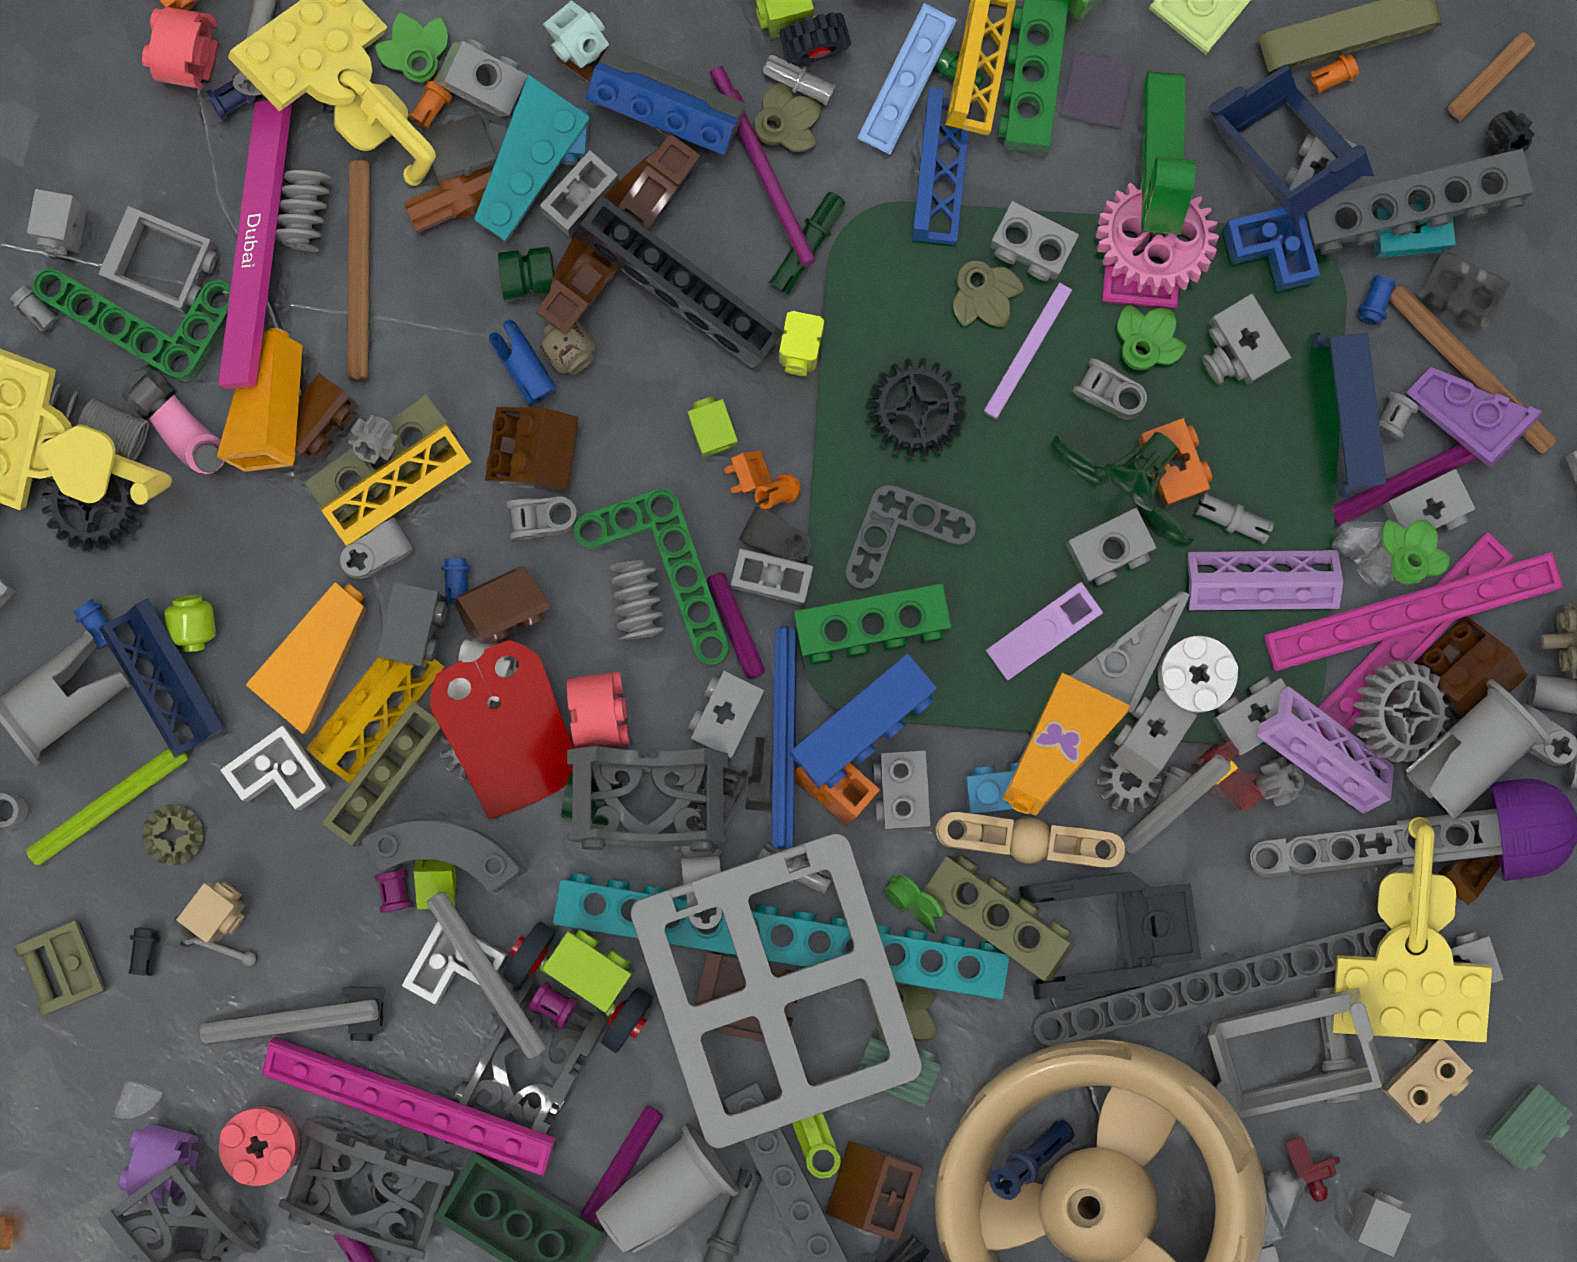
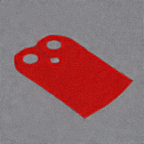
M508 640L484 649V653L475 661L462 662L460 660L436 675L430 698L431 711L460 761L488 819L529 806L566 786L569 773L573 771V766L567 765V750L574 749L558 709L542 661L535 652L522 644ZM503 656H513L518 661V670L511 677H500L495 672V664ZM457 678H464L471 685L469 695L461 700H454L447 694L449 683ZM491 696L501 699V704L496 709H491L487 705L488 699Z

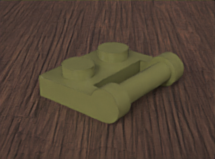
M78 920L14 946L17 956H22L40 1000L41 1005L38 1008L42 1017L106 990ZM42 947L46 950L63 995L57 998L54 997L36 950Z

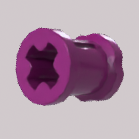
M407 870L374 875L375 881L379 883L382 906L379 907L380 913L414 907L413 901L408 899L405 877L408 876Z
M545 980L535 994L529 1010L533 1013L536 1011L541 1012L557 1022L556 1026L563 1029L573 1014L579 999L574 996L572 998L564 996L552 989L551 983Z

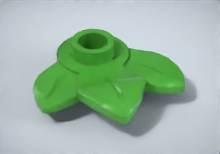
M399 13L392 27V40L377 43L375 45L376 52L380 61L387 68L403 71L406 78L412 82L424 83L431 80L437 73V58L447 48L448 32L444 21L440 17L431 20L423 28L415 19L404 13ZM419 59L427 62L425 69L421 71L413 68L415 61Z
M1131 304L1123 309L1117 322V332L1124 341L1122 357L1130 368L1134 370H1147L1153 367L1155 363L1170 365L1182 357L1187 346L1179 339L1173 337L1177 321L1172 309L1166 307L1156 308L1149 311L1145 316ZM1140 346L1147 351V354H1139L1136 351V347Z
M1390 519L1383 525L1381 534L1382 546L1392 557L1391 572L1397 581L1407 585L1419 583L1426 576H1439L1447 570L1450 556L1446 552L1437 549L1438 534L1435 527L1428 520H1417L1407 530Z
M902 875L898 877L892 876L888 880L889 885L884 888V893L888 900L900 911L904 912L908 908L915 919L935 934L937 926L933 916L942 918L944 916L943 908L931 895L921 892L917 884L910 878Z

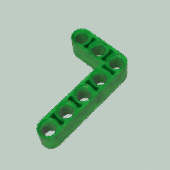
M1151 71L1146 73L1143 102L1142 232L1180 235L1193 194L1196 162L1195 160L1184 159L1185 74Z
M44 269L35 276L33 281V290L36 296L48 306L181 383L193 381L200 374L226 329L229 300L222 308H213L211 304L213 296L218 292H227L230 298L231 287L226 282L220 280L211 281L202 288L173 338L58 270ZM53 280H60L62 286L60 292L53 297H48L46 295L47 285ZM84 299H92L94 305L92 311L87 315L80 316L77 311L79 303ZM116 318H124L126 323L124 330L119 334H110V323ZM200 323L208 324V335L202 340H194L192 337L194 327ZM149 336H155L158 340L156 349L151 353H142V341ZM180 355L189 356L190 364L188 368L183 372H174V360Z
M656 489L579 517L574 526V536L580 546L591 551L599 550L653 531L697 658L704 665L711 667L723 663L729 652L728 642L675 494L666 489ZM660 498H666L673 504L671 513L665 517L656 516L652 512L653 503ZM629 510L637 515V523L634 527L622 529L617 525V516L621 512ZM597 523L601 526L602 533L599 539L589 542L582 538V528L586 524ZM672 533H678L685 539L683 549L678 552H670L664 547L666 537ZM685 568L693 569L698 575L697 582L692 587H681L676 581L679 571ZM695 604H705L710 609V616L703 623H695L689 618V610ZM712 638L717 639L722 644V653L713 659L703 656L701 646L704 641Z

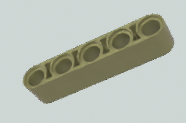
M1378 0L1279 28L1261 35L1258 39L1268 73L1272 74L1285 65L1290 70L1339 57L1341 54L1346 55L1435 29L1443 23L1436 0Z

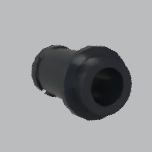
M134 928V935H130V939L133 940L128 973L153 976L155 944L160 942V938L157 937V930Z

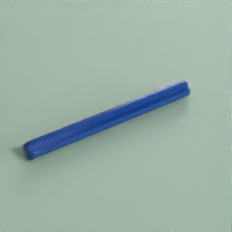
M788 626L775 629L772 847L776 850H786L794 847L795 761L789 753L796 746L797 630Z

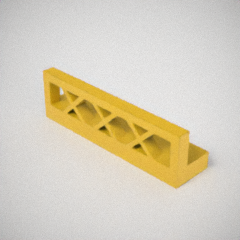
M970 0L945 125L987 136L990 134L1016 0ZM990 4L1005 8L1004 18L992 24L987 16ZM1002 27L1001 34H999L997 29ZM990 34L998 49L997 52L986 57L981 50L983 37ZM995 60V65H994V68H993V66L991 65V62H993V61ZM983 67L991 78V85L980 91L974 81L976 71ZM989 93L988 101H987V100L984 98V96ZM974 101H977L985 112L983 122L966 118L970 104Z
M443 424L320 509L347 547L471 463V460L447 425ZM445 436L451 447L434 459H430L431 445ZM424 450L423 457L416 456ZM407 461L421 463V468L403 480L397 479L402 464ZM393 471V473H392V478H386V477H385L386 475H388L390 472ZM376 482L390 484L389 491L378 499L366 501L368 488ZM361 493L360 499H354L355 496ZM345 503L359 506L358 512L351 515L345 522H339L332 513Z
M378 657L310 742L306 750L320 763L351 784L413 701L417 703L435 680L436 675L445 666L436 659H433V661L427 660L430 666L420 678L411 679V669L413 666ZM403 690V700L397 707L387 709V699L393 692ZM379 720L380 729L375 736L364 739V728L369 722ZM356 750V760L347 771L337 765L345 752Z

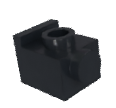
M342 987V995H350L349 1002L344 1003L375 1000L378 1005L379 1016L376 1020L345 1024L348 1025L351 1041H373V1034L383 1033L385 987Z

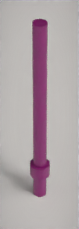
M723 66L716 67L710 71V75L719 93L744 102L739 90H734ZM744 111L737 131L802 267L809 266L816 259Z

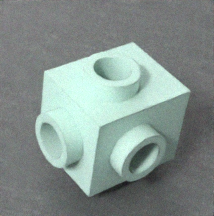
M572 0L543 24L555 41L551 47L563 62L571 60L580 68L596 60L600 52L609 46V43L601 33L605 30V27L593 12L588 14V12Z

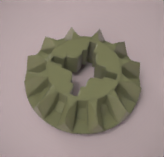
M166 805L154 810L144 823L142 840L147 853L163 864L178 865L189 861L198 853L203 842V827L198 816L190 809L180 805ZM170 818L176 830L188 831L187 835H182V837L176 839L175 851H173V846H171L169 840L158 838V835H161L162 832L168 831Z

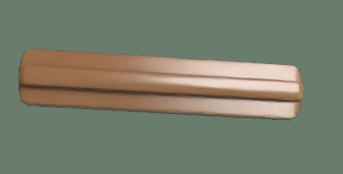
M1525 32L1520 33L1450 103L1447 108L1448 112L1458 121L1463 120L1535 47L1534 40Z

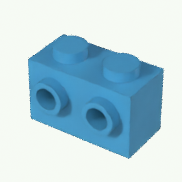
M1018 763L1009 764L1010 771L995 773L994 766L972 768L973 776L964 777L968 813L981 814L1015 810L1002 797Z

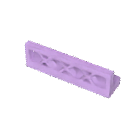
M1059 282L983 413L995 420L997 419L1072 289Z
M1338 550L1188 552L1187 564L1190 579L1188 593L1190 594L1188 598L1189 610L1340 608L1343 576ZM1277 564H1286L1293 569L1290 572H1280L1273 567ZM1313 564H1330L1331 571H1317L1311 566ZM1197 565H1212L1218 570L1214 573H1198ZM1238 565H1250L1255 570L1253 572H1241L1236 567Z
M1289 686L1280 691L1278 714L1258 725L1257 736L1362 814L1391 800L1394 764L1387 759L1376 756L1375 750H1369L1367 747H1364L1365 743ZM1292 706L1297 709L1302 721L1291 713ZM1318 725L1323 728L1328 740L1322 736ZM1345 746L1350 749L1354 759L1349 756ZM1371 765L1380 771V778L1375 775Z

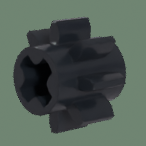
M1509 110L1508 112L1496 115L1489 124V131L1486 132V135L1491 139L1488 146L1496 154L1522 148L1525 152L1530 147L1532 137L1535 135L1529 128L1532 122L1523 112L1516 115L1512 110Z

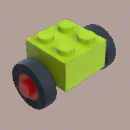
M539 921L526 938L521 935L512 947L509 955L513 958L506 967L503 978L514 986L519 987L524 983L529 974L535 973L541 966L539 969L541 972L544 971L604 1011L608 1017L612 1014L608 1020V1030L601 1039V1043L612 1052L617 1053L629 1036L634 1039L637 1037L647 1022V1019L642 1016L654 997L642 988L637 987L628 1000L620 1002L618 1007L615 1008L614 1002L634 974L628 968L632 962L615 950H611L607 954L599 949L597 946L600 940L584 929H579L577 933L568 931L550 959L545 960L548 955V946L553 940L556 931Z

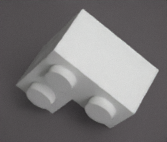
M283 725L221 769V772L240 799L247 802L277 783L294 809L303 810L332 789L290 728Z
M437 922L402 986L433 1004L440 1003L456 972L478 985L479 983L440 923ZM473 935L499 974L509 954Z

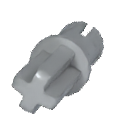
M770 55L763 68L764 75L793 88L792 93L796 94L799 91L822 102L826 106L837 84L826 81L807 71V66L801 68L792 63L789 64L786 60L776 55Z

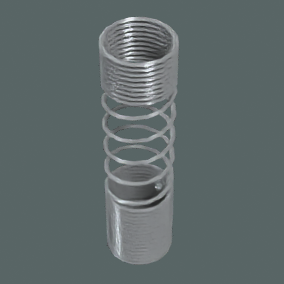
M61 383L56 384L49 400V405L51 406L54 405L60 393ZM75 391L70 399L65 414L67 420L78 400L79 391ZM96 398L91 399L86 404L77 422V425H85L107 434L114 443L115 454L133 461L139 455L149 430L148 420L141 419V417L134 416V414L127 413V411L124 412V410L117 409V407L110 406V404L103 403V401Z

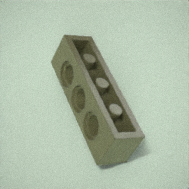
M427 394L388 421L393 427V434L398 435V439L394 443L395 450L391 454L392 459L408 449L404 446V437L410 431H420L424 438L443 424H446L451 433L456 436ZM445 436L431 445L430 454L433 453L434 456H437L451 446ZM351 448L304 483L319 504L324 506L344 492L343 482L347 476L357 474L360 475L362 480L374 472L375 469L372 462L359 459L353 452V448ZM424 450L416 456L423 457ZM405 462L400 466L398 477L400 475L404 478L409 477L421 468V463ZM393 471L390 472V473H389L388 475H386L385 477H386V478H392V473H393ZM374 483L368 488L366 500L370 497L373 500L378 499L389 491L390 484ZM361 493L355 496L354 499H360ZM345 503L332 513L337 520L341 519L345 522L351 515L358 512L359 506Z
M413 701L321 824L349 845L357 847L443 733L434 715Z
M961 854L958 859L955 856H946L923 892L935 898L943 910L1040 979L1051 981L1077 944L1069 938L1072 932L1054 919L1051 923L1038 916L1041 910L1025 898H1021L1018 902L1008 895L1007 892L1010 888L997 878L991 876L987 880L976 872L979 866L969 858ZM968 883H973L978 889V898L973 904L967 903L963 898V889ZM1000 904L1004 905L1009 911V919L1003 926L998 925L993 918L994 909ZM1030 926L1035 927L1040 933V941L1034 948L1029 947L1024 941V933Z

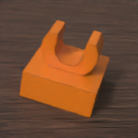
M761 450L745 452L732 457L733 464L724 469L725 474L736 473L739 479V484L730 488L732 493L754 492L759 486L773 482Z

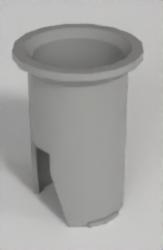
M85 631L82 637L0 697V723L35 767L40 764L37 760L40 757V751L125 687H130L128 681L119 671L80 687L68 697L64 694L60 686L72 678L97 646L93 636L88 631Z
M1489 679L1486 682L1488 687L1487 695L1406 769L1407 774L1430 799L1434 797L1453 820L1534 745L1543 744L1549 746L1552 743L1550 737L1530 713L1493 679Z
M689 1123L681 1127L683 1133L677 1143L629 1179L595 1213L607 1234L623 1253L630 1249L635 1253L668 1235L721 1194H730L734 1197L739 1193L735 1180L722 1160L703 1136Z

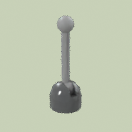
M175 916L165 945L175 949H185L195 943L237 958L245 966L255 964L256 955L253 952L247 951L242 953L215 942L206 943L176 921L178 917Z

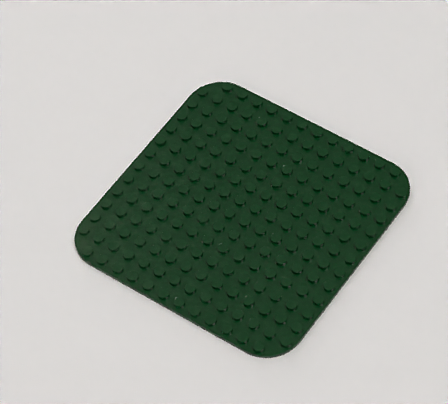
M888 202L871 207L854 217L837 236L829 254L826 270L823 314L824 330L821 344L807 565L813 566V572L804 609L943 583L951 629L943 632V639L922 642L921 636L907 638L906 646L885 649L884 643L870 645L869 653L848 656L847 650L833 652L832 660L811 663L810 657L802 658L805 671L814 689L833 708L838 711L908 653L937 689L931 695L935 701L918 716L912 710L902 719L904 723L1033 732L1048 697L1062 673L1071 676L1180 591L1189 593L1188 552L1333 550L1335 517L1332 508L1336 502L1335 482H1337L1340 423L1330 347L1313 349L1311 345V334L1320 332L1322 339L1345 335L1346 288L1340 269L1329 253L1321 254L1320 249L1314 250L1320 276L1314 283L1277 292L1268 256L1232 265L1223 233L1226 223H1217L1215 232H1213L1219 235L1217 245L1214 246L1217 251L1214 260H1210L1209 270L1207 272L1201 271L1202 274L1197 283L1189 279L1186 290L1179 287L1177 308L1173 310L1177 321L1173 337L1179 339L1187 346L1184 354L1177 362L1170 365L1155 363L1153 367L1147 370H1134L1125 363L1122 357L1124 341L1117 332V322L1121 312L1127 305L1101 303L1105 268L1102 262L1106 253L1097 251L1099 241H1101L1096 238V232L1100 226L1098 224L1100 215L1031 210L1079 234L1056 281L1051 278L1048 281L1040 280L1027 272L1029 267L1017 261L1014 264L1006 263L994 255L996 250L990 248V244L1008 208L961 205L957 245L912 241L916 202ZM931 203V210L934 209L937 205ZM948 205L947 208L952 212L953 205ZM940 211L930 219L928 232L950 234L951 221ZM1011 228L1006 231V238L1013 244H1021L1026 240L1025 233L1019 228ZM1125 231V232H1123L1127 237H1130V238H1137V237H1138V235L1135 234L1134 232H1131V231ZM1185 235L1176 236L1181 241H1191L1190 238H1188ZM1150 236L1149 243H1150V242L1152 241V239H1153L1152 236ZM1047 244L1039 248V253L1044 260L1054 261L1059 258V252L1053 245ZM1141 249L1139 252H1137V253H1135V254H1133V255H1134V256L1140 255V254L1144 251V249H1143V250ZM1159 257L1149 258L1152 262L1156 264L1164 263V261ZM978 260L986 263L990 268L1006 267L1013 271L1021 280L1024 291L1008 298L1010 302V317L1005 327L989 325L979 316L967 326H962L957 320L953 311V300L959 290L956 283L957 272L964 263ZM978 272L973 273L970 277L971 284L978 286L981 283V275ZM1060 282L1072 289L995 420L983 413ZM1253 294L1290 354L1291 359L1248 386L1244 379L1239 381L1235 376H1225L1223 378L1224 382L1218 385L1212 379L1202 361L1203 355H1213L1214 349L1217 347L1209 334V329L1212 328L1209 322L1218 313ZM1134 306L1144 316L1149 311L1156 309L1153 307ZM1243 336L1239 344L1241 347L1248 345L1251 348L1255 341L1252 337L1245 338ZM1140 346L1136 347V351L1139 354H1147V351ZM1221 348L1228 356L1229 360H1232L1228 355L1227 351L1225 350V348ZM906 358L911 359L913 369H918L920 358H925V370L928 371L932 370L935 362H939L941 365L937 375L940 377L946 371L951 370L953 376L947 384L949 386L955 382L962 384V388L953 394L954 397L966 396L967 399L965 404L956 406V409L966 411L967 417L965 419H954L955 422L963 426L962 432L948 431L955 439V442L950 446L941 439L940 443L943 448L941 454H937L932 445L928 446L929 456L927 459L921 457L920 448H915L913 459H907L908 447L905 446L901 447L898 455H894L892 451L896 442L891 440L887 446L882 447L880 441L886 433L884 431L878 435H872L871 429L879 424V420L871 422L866 419L868 413L877 411V408L866 406L867 398H879V396L870 391L871 385L877 384L884 387L878 375L880 372H884L892 378L893 374L890 370L892 363H896L901 372L905 371L904 360ZM1090 358L1106 363L1144 388L1147 401L1139 417L1133 420L1120 419L1108 411L1082 400L1072 392L1075 386L1081 384L1090 368L1088 365ZM1100 377L1096 379L1095 383L1092 386V389L1095 388ZM917 380L919 388L925 396L938 397V399L944 398L937 387L929 382ZM906 382L900 383L889 393L885 401V408L894 407L895 404H899L907 398ZM913 392L911 407L906 406L905 410L915 413L920 426L919 421L922 416V410L927 411L928 407L919 406ZM1127 392L1119 396V403L1125 409H1134L1139 405V400L1133 393ZM947 409L939 410L938 413L931 414L926 418L927 436L932 435L943 426L947 418ZM895 418L889 419L890 424L899 433L916 438L913 427L908 421L895 420ZM1184 418L1186 426L1192 425L1197 434L1199 446L1195 447L1199 460H1206L1212 474L1213 481L1208 482L1210 489L1206 493L1231 505L1239 503L1244 506L1245 511L1274 522L1271 532L1260 527L1255 528L1269 535L1266 543L1262 544L1260 541L1237 531L1233 533L1225 531V526L1200 515H1195L1198 504L1211 510L1214 508L1200 501L1203 494L1164 508L1156 489L1153 496L1155 505L1172 515L1182 526L1188 538L1194 539L1193 542L1186 544L1169 539L1156 532L1144 521L1156 546V549L1149 553L1151 560L1132 570L1128 564L1116 569L1117 577L1102 585L1097 586L1094 580L1085 584L1066 543L1136 508V503L1124 491L1117 488L1107 476L1102 477L1103 482L1097 485L1076 474L1063 460L1052 439L1058 435L1061 442L1087 455L1095 462L1096 466L1104 467L1107 463L1113 464L1129 454L1136 446L1140 447L1137 438L1142 433ZM1175 455L1169 462V465L1171 467L1177 466L1179 471H1181V466L1186 461L1184 457L1177 458ZM1134 458L1133 460L1129 461L1121 467L1128 469H1137L1134 465V462L1137 460V458ZM1147 477L1149 485H1151L1153 478ZM893 485L964 511L974 519L976 524L975 535L969 543L963 546L950 545L898 525L875 585L866 590H858L850 586L846 580V566L873 494L881 486ZM888 493L885 498H878V502L883 504L882 511L889 513L891 508H897L902 510L898 518L906 520L907 510L913 500L905 498V505H901L894 501L895 495L892 493ZM926 505L918 506L913 511V520L920 526H927L934 520L933 510ZM941 511L940 521L934 529L935 532L941 533L942 526L953 530L952 537L959 539L961 534H969V529L964 527L965 521L963 519H958L956 524L944 521L948 513ZM873 527L866 531L864 539L871 548H879L886 542V534L882 529ZM1107 540L1103 544V552L1110 559H1118L1122 555V547L1115 540ZM859 548L857 555L865 556L861 566H853L851 572L856 574L857 582L863 583L865 578L871 579L873 577V573L868 571L871 558L879 562L881 556L868 554ZM1277 564L1273 567L1280 572H1290L1293 569L1286 564ZM1313 564L1311 566L1317 571H1331L1330 564ZM1197 565L1198 573H1214L1218 570L1212 565ZM1238 565L1236 567L1241 572H1253L1255 570L1250 565ZM1082 582L1103 613L1007 681L985 650ZM1187 600L1138 704L1144 697L1151 700L1160 690L1157 669L1165 652L1183 639L1192 636H1205L1225 645L1232 653L1238 665L1236 687L1229 699L1236 696L1240 702L1252 695L1249 687L1262 679L1269 677L1271 682L1281 678L1286 687L1289 686L1317 707L1325 685L1327 657L1273 672L1263 636L1329 617V609L1189 610ZM905 608L899 613V620L903 626L913 628L920 623V614L914 608ZM868 615L862 620L864 631L870 635L879 634L883 630V621L877 615ZM831 622L825 627L826 637L833 642H839L847 635L845 626L840 622ZM1201 667L1194 670L1189 669V672L1193 674L1191 681L1194 684L1199 681H1205V678L1202 676L1204 670ZM1251 705L1252 713L1247 716L1250 722L1258 720L1262 723L1260 716L1265 713L1262 707L1254 709ZM1218 709L1196 714L1197 717L1180 742L1227 745L1212 718L1220 714ZM1127 712L1119 726L1108 737H1117L1126 724L1132 727L1137 718ZM1263 742V743L1259 744L1258 746L1267 745V743H1266V742Z

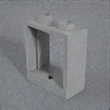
M128 206L98 274L107 282L187 314L203 288L200 284L205 273L210 274L218 258V253L215 252L216 246L210 239ZM145 227L199 249L179 298L124 276Z

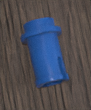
M1380 275L1373 276L1364 305H1359L1358 308L1360 320L1372 325H1380L1382 320H1386L1387 313L1385 310L1393 288H1395V281Z
M444 559L445 566L441 567V570L445 571L444 602L446 604H454L453 597L468 591L467 570H471V566H467V559Z
M91 599L74 611L78 617L75 621L83 624L86 630L93 636L94 641L98 645L97 647L102 649L108 643L99 628L107 623L108 620L100 610L102 605L100 603L96 605L93 599Z

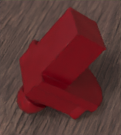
M1303 1136L1285 1142L1283 1146L1298 1187L1301 1188L1308 1185L1310 1189L1309 1195L1314 1201L1323 1202L1326 1200L1328 1190L1322 1180L1337 1174L1334 1166L1341 1163L1340 1158L1334 1157L1313 1164Z

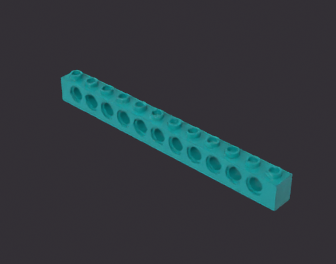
M570 873L569 880L560 879L553 919L554 925L637 939L633 922L623 916L622 908L624 903L630 899L639 900L667 890L645 886L644 893L630 891V883L607 879L606 886L591 884L593 877ZM592 893H599L606 900V908L600 915H592L586 910L585 901ZM686 894L682 895L681 899H672L674 906L678 910L687 907ZM756 904V910L751 911L768 961L808 967L846 954V943L851 939L845 919L831 917L830 924L815 922L816 914L794 911L793 918L778 916L779 908ZM715 907L696 913L694 916H699L703 912L716 914ZM723 913L718 923V928L711 934L700 932L692 924L689 916L681 918L676 927H665V934L669 944L736 955ZM780 924L789 926L793 931L791 943L783 947L775 945L771 940L772 929ZM876 924L884 949L892 943H897L904 949L905 955L902 962L897 965H890L895 982L1003 1000L1010 957L1007 954L1001 953L1002 951L993 944L980 942L979 949L964 947L965 939L948 936L942 937V943L927 941L928 933L905 929L904 937L891 935V927ZM815 931H824L830 937V946L822 953L812 951L808 945L809 936ZM932 949L939 952L942 962L937 970L929 972L922 968L920 959L925 951ZM965 956H973L979 964L978 972L970 978L961 976L958 971V963Z

